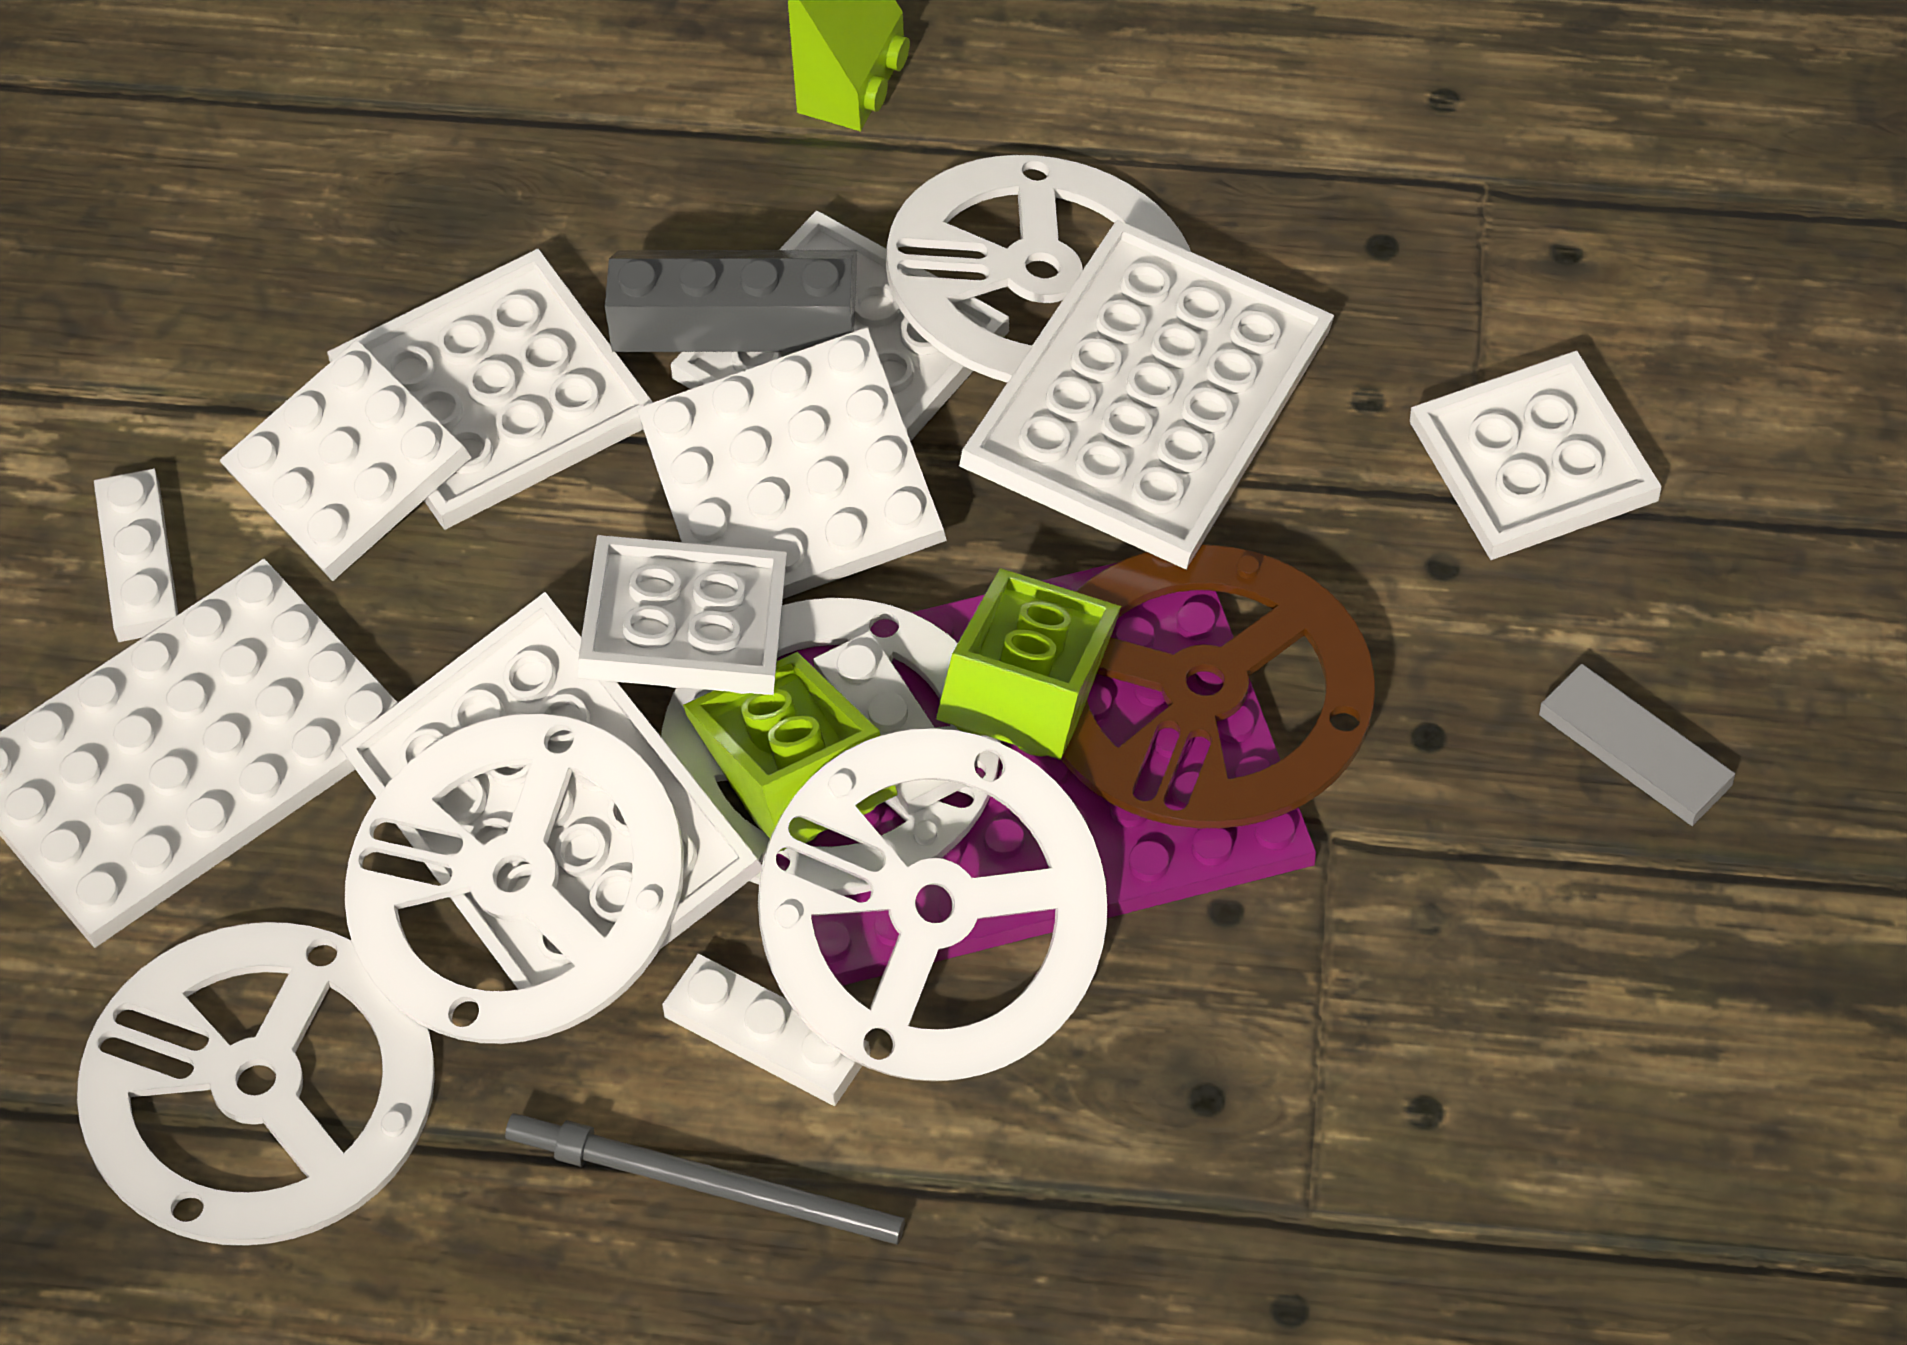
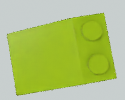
M788 0L797 113L861 132L872 111L878 112L881 109L887 94L888 80L893 71H901L908 57L910 40L904 37L903 12L896 0Z
M1000 568L952 653L936 720L954 725L962 732L979 736L986 735L1014 744L1020 750L1030 755H1048L1061 760L1077 727L1117 622L1121 606Z
M798 652L777 661L773 695L740 694L731 691L714 690L683 705L686 716L751 818L769 838L780 816L794 795L808 779L846 750L881 736L880 730ZM896 786L882 789L868 796L855 806L865 815L871 812L876 805L897 796ZM801 817L793 818L788 826L790 835L803 843L813 840L818 833L828 829Z

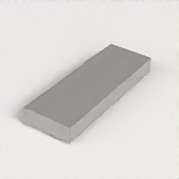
M1583 664L1577 667L1541 703L1539 715L1691 826L1733 785L1734 772Z

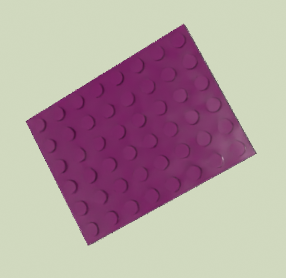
M1117 563L1043 580V582L1075 592L1092 577ZM1210 590L1176 592L1148 600L1119 617L1111 635L1112 638L1173 655L1184 648L1194 645L1206 644L1221 647L1234 638L1216 591ZM985 595L911 613L931 622L958 643ZM882 619L876 621L871 626L870 631L877 637L887 638L894 635L898 631L899 626L892 620ZM824 645L800 649L778 657L777 661L798 652L815 668L814 658L840 645ZM893 658L891 663L934 728L950 726L948 723L936 720L940 699L926 680L909 666ZM1206 671L1191 675L1186 682L1191 691L1204 696L1219 692L1224 685L1216 674ZM1096 674L1087 698L1091 713L1097 724L1118 748L1169 707L1161 691ZM1249 679L1248 694L1243 706L1231 717L1216 722L1228 779L1261 771L1280 761L1279 754ZM1164 728L1156 734L1133 793L1138 800L1150 801L1156 796L1179 738V733L1176 730ZM1194 737L1188 741L1165 800V805L1168 808L1181 810L1187 806L1210 747V742L1207 739ZM1001 741V744L1019 752L1054 779L1070 797L1084 818L1093 836L1102 863L1106 882L1107 918L1315 865L1316 851L1299 807L1284 815L1263 822L1238 827L1190 828L1169 825L1140 817L1111 804L1083 784L1065 766L1062 760L1048 755H1030L1020 750L1014 744ZM1001 759L997 779L1001 776L1003 770ZM975 767L978 776L984 778L986 775L985 771ZM956 791L938 801L958 808H966L974 802V799L968 794ZM991 796L981 816L971 830L952 850L941 858L959 865L971 878L1049 869L1046 858L1030 830L1009 808ZM886 802L876 805L871 812L863 815L880 835L886 834L906 822ZM826 829L805 844L815 847H835L861 842ZM782 854L776 855L778 867L785 871L790 865V860ZM926 885L919 890L915 906L918 914L925 921L941 923L949 917L952 911V899L943 887ZM871 891L844 896L862 903L868 901ZM1055 909L977 919L974 927L963 940L950 947L939 949L934 962L1051 933L1055 924ZM888 910L811 916L820 952L827 966L842 986L883 976L899 933L892 924Z

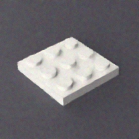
M356 339L219 461L321 570L334 581L472 457L465 447Z
M1577 350L1411 407L1410 424L1490 560L1659 501L1662 486Z
M597 535L578 656L577 678L603 680L606 682L661 685L673 688L731 691L740 694L773 695L787 552Z

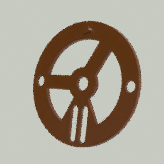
M1201 545L1187 569L1149 552H1145L1108 567L1077 589L1075 592L1121 606L1118 618L1148 600L1167 594L1193 590H1210L1236 594L1253 599L1272 608L1270 612L1221 647L1206 644L1194 645L1184 648L1173 655L1110 637L1097 674L1161 691L1165 702L1169 706L1118 748L1101 730L1086 700L1077 727L1061 760L1083 784L1111 804L1140 817L1174 826L1229 828L1250 825L1284 815L1320 795L1342 775L1359 752L1369 729L1374 704L1375 681L1370 652L1360 629L1345 607L1326 588L1295 567L1253 551L1234 547ZM1305 636L1318 656L1325 679V701L1316 725L1299 747L1276 764L1249 775L1228 779L1216 722L1231 717L1243 706L1247 698L1249 676ZM1206 671L1216 674L1224 685L1219 692L1204 696L1191 691L1186 682L1191 675ZM1347 713L1354 716L1358 720L1359 725L1351 731H1341L1332 726L1330 719L1337 714ZM1164 728L1174 729L1179 733V738L1158 792L1152 800L1140 801L1135 798L1133 793L1156 734ZM1194 737H1203L1210 742V747L1189 802L1181 810H1172L1165 805V800L1186 745Z

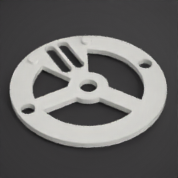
M1036 155L995 156L970 161L943 171L929 179L912 193L898 211L891 226L886 248V271L891 292L899 309L925 340L959 364L985 376L1008 383L1032 345L1005 339L987 331L964 316L953 303L1006 286L1020 297L1034 302L1054 303L1065 298L1083 271V267L1075 251L1058 241L1055 197L1088 207L1114 223L1116 220L1122 221L1190 251L1189 245L1172 219L1155 202L1130 184L1111 174L1074 161ZM1035 169L1043 172L1047 178L1039 181L1031 180L1023 172ZM1007 195H1018L1021 239L1014 242L1008 248L947 224L959 212L981 201ZM921 247L978 251L984 254L985 257L976 259L904 254L898 248ZM1033 261H1044L1053 265L1057 269L1058 274L1052 278H1039L1029 273L1026 265ZM902 268L977 272L985 275L986 279L967 280L906 276L898 270Z
M823 598L782 606L777 658L809 647L842 645L870 631L871 626L876 621L889 619L897 623L899 626L898 631L887 638L877 637L874 634L873 636L890 661L895 658L916 671L926 680L941 701L951 656L958 643L931 622L900 608L869 600ZM676 688L666 711L661 738L761 863L770 838L762 830L745 820L724 797L717 782L726 781L727 778L686 716L683 706L714 690ZM951 724L947 727L935 728L959 731L954 725ZM985 735V736H982V737H985V738H988V739H991V740H993V741H996V742L1001 743V740H998V739H995V738H992V737H989V736H986V735ZM988 751L977 755L974 766L985 771L986 775L982 779L987 781L997 779L1000 758ZM966 786L958 791L973 797L974 802L969 807L958 808L936 801L911 815L907 814L895 796L885 802L906 822L894 830L881 835V837L907 867L923 859L942 858L971 830L981 816L990 796ZM863 843L835 847H815L873 872L879 871L884 863L883 855L880 851ZM787 848L777 852V854H782L790 860V865L785 870L786 872L842 896L871 891L870 885L865 880L795 850ZM761 872L750 881L759 885Z
M549 714L509 715L475 723L441 738L403 766L387 783L366 814L353 844L345 880L346 918L352 944L360 963L382 994L402 1013L437 1033L459 1040L498 1044L524 1042L553 1035L591 1018L609 1006L643 974L658 953L675 918L682 893L684 845L681 827L670 797L651 767L637 752L609 732L587 722ZM560 730L573 732L574 741L568 750L562 753L548 751V741L555 732ZM531 764L507 833L493 838L485 845L481 844L436 804L451 790L479 774L511 765ZM572 772L596 784L613 800L623 816L631 840L632 875L628 895L618 919L605 938L556 890L559 879L558 864L554 854L547 846ZM389 822L458 837L463 840V846L457 854L448 856L375 840L373 834L378 825ZM379 852L451 868L452 877L446 884L436 886L363 869V861L368 854ZM513 860H523L529 863L531 876L528 883L522 889L515 892H504L498 888L497 875L506 863ZM471 892L480 907L495 918L502 920L527 918L575 967L550 981L520 990L484 991L468 988L443 978L418 958L403 932L398 909ZM466 1001L476 1002L479 1006L477 1019L469 1026L458 1027L454 1025L452 1016L455 1008Z
M929 728L888 733L867 740L846 750L808 779L794 795L780 816L770 837L759 879L758 911L763 946L771 971L794 1011L817 1036L845 1057L869 1069L910 1080L949 1081L979 1076L1005 1067L1042 1045L1064 1024L1085 995L1097 969L1107 925V894L1102 863L1093 836L1070 797L1054 779L1028 758L999 742L962 731ZM981 752H992L1001 759L1003 770L997 780L987 781L980 778L976 773L974 763L977 755ZM940 780L963 784L995 798L1018 816L1038 842L1049 869L971 878L962 867L941 858L923 859L907 867L855 805L882 789L905 782ZM801 817L875 848L883 855V866L879 871H869L798 841L790 835L789 823L793 818ZM783 848H790L861 878L870 885L871 896L866 902H856L783 871L776 863L777 852ZM938 885L949 893L952 899V911L944 922L930 923L918 914L915 900L922 887ZM1055 909L1053 935L1046 957L1032 982L1007 1007L983 1021L953 1029L934 1030L908 1026L939 949L950 947L963 940L970 933L977 919ZM889 911L890 919L899 936L870 1009L851 996L827 966L814 934L811 916ZM871 1029H883L892 1038L893 1048L885 1059H874L864 1049L865 1035Z
M275 922L241 924L211 931L176 945L141 968L110 1000L91 1032L81 1060L77 1091L79 1120L87 1148L104 1180L123 1202L142 1217L177 1235L198 1241L222 1245L270 1244L318 1231L341 1220L378 1194L397 1174L417 1144L428 1118L435 1081L434 1055L428 1028L402 1013L382 994L360 963L352 940L330 931L306 925ZM321 945L331 946L337 951L335 960L326 966H315L307 960L309 953L315 947ZM260 972L289 974L256 1037L246 1038L232 1045L226 1042L186 998L201 988L233 976ZM329 987L346 997L364 1015L377 1037L382 1055L383 1075L376 1107L363 1132L344 1153L299 1099L303 1087V1073L295 1052ZM134 1010L205 1035L209 1038V1042L203 1049L193 1051L117 1024L115 1020L122 1011ZM116 1037L190 1063L194 1066V1070L188 1077L177 1079L106 1054L100 1050V1046L106 1039ZM256 1065L271 1068L276 1074V1080L267 1092L260 1095H248L237 1087L238 1079L246 1069ZM211 1090L216 1105L227 1117L245 1124L264 1123L307 1178L282 1188L259 1192L222 1191L191 1182L171 1171L148 1149L135 1126L131 1108V1097ZM186 1198L199 1199L204 1204V1208L196 1219L183 1222L173 1216V1210L181 1200Z

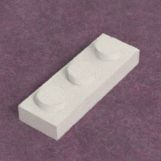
M155 468L94 480L113 628L118 642L143 638L178 615L160 484Z
M871 631L814 658L815 669L880 730L881 736L910 729L934 728ZM918 780L895 785L898 793L896 797L908 815L966 787L963 784L940 780Z
M700 954L696 956L662 1004L665 1018L833 1106H836L863 1066L826 1044L797 1015L787 999ZM864 1040V1049L870 1055L869 1042Z

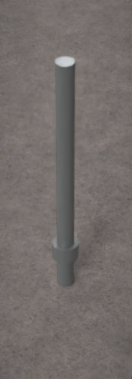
M512 1113L506 1127L505 1138L507 1140L555 1152V1160L583 1167L588 1161L896 1245L900 1243L905 1226V1218L594 1135V1128L584 1124L566 1120L561 1126Z

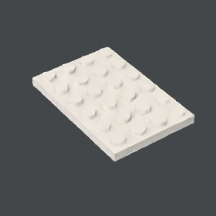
M1116 220L963 448L959 466L1187 569L1328 335L1334 315L1129 224Z
M262 559L0 731V836L85 938L96 948L356 770L339 747L398 702L265 559Z
M546 592L339 747L377 798L387 783L421 751L459 729L497 717L518 714H549L569 717L601 728L622 740L642 757L664 786L675 808L682 832L684 845L682 893L675 918L660 949L754 878L762 869V865L620 685L617 682L577 678L581 636ZM568 730L555 732L548 741V751L562 753L568 750L574 741L573 732ZM531 764L511 765L479 774L451 790L436 804L481 844L485 845L493 838L507 833ZM572 772L547 846L554 854L558 864L559 879L556 890L605 938L618 919L628 895L632 875L631 840L623 816L613 800L596 784ZM396 824L413 848L451 856L457 854L463 846V840L458 837ZM513 860L506 863L497 875L498 888L504 892H515L522 889L528 883L531 876L530 864L523 860ZM425 863L441 885L449 882L452 877L451 868ZM471 892L450 897L518 990L550 981L575 967L527 918L519 920L495 918L480 907Z

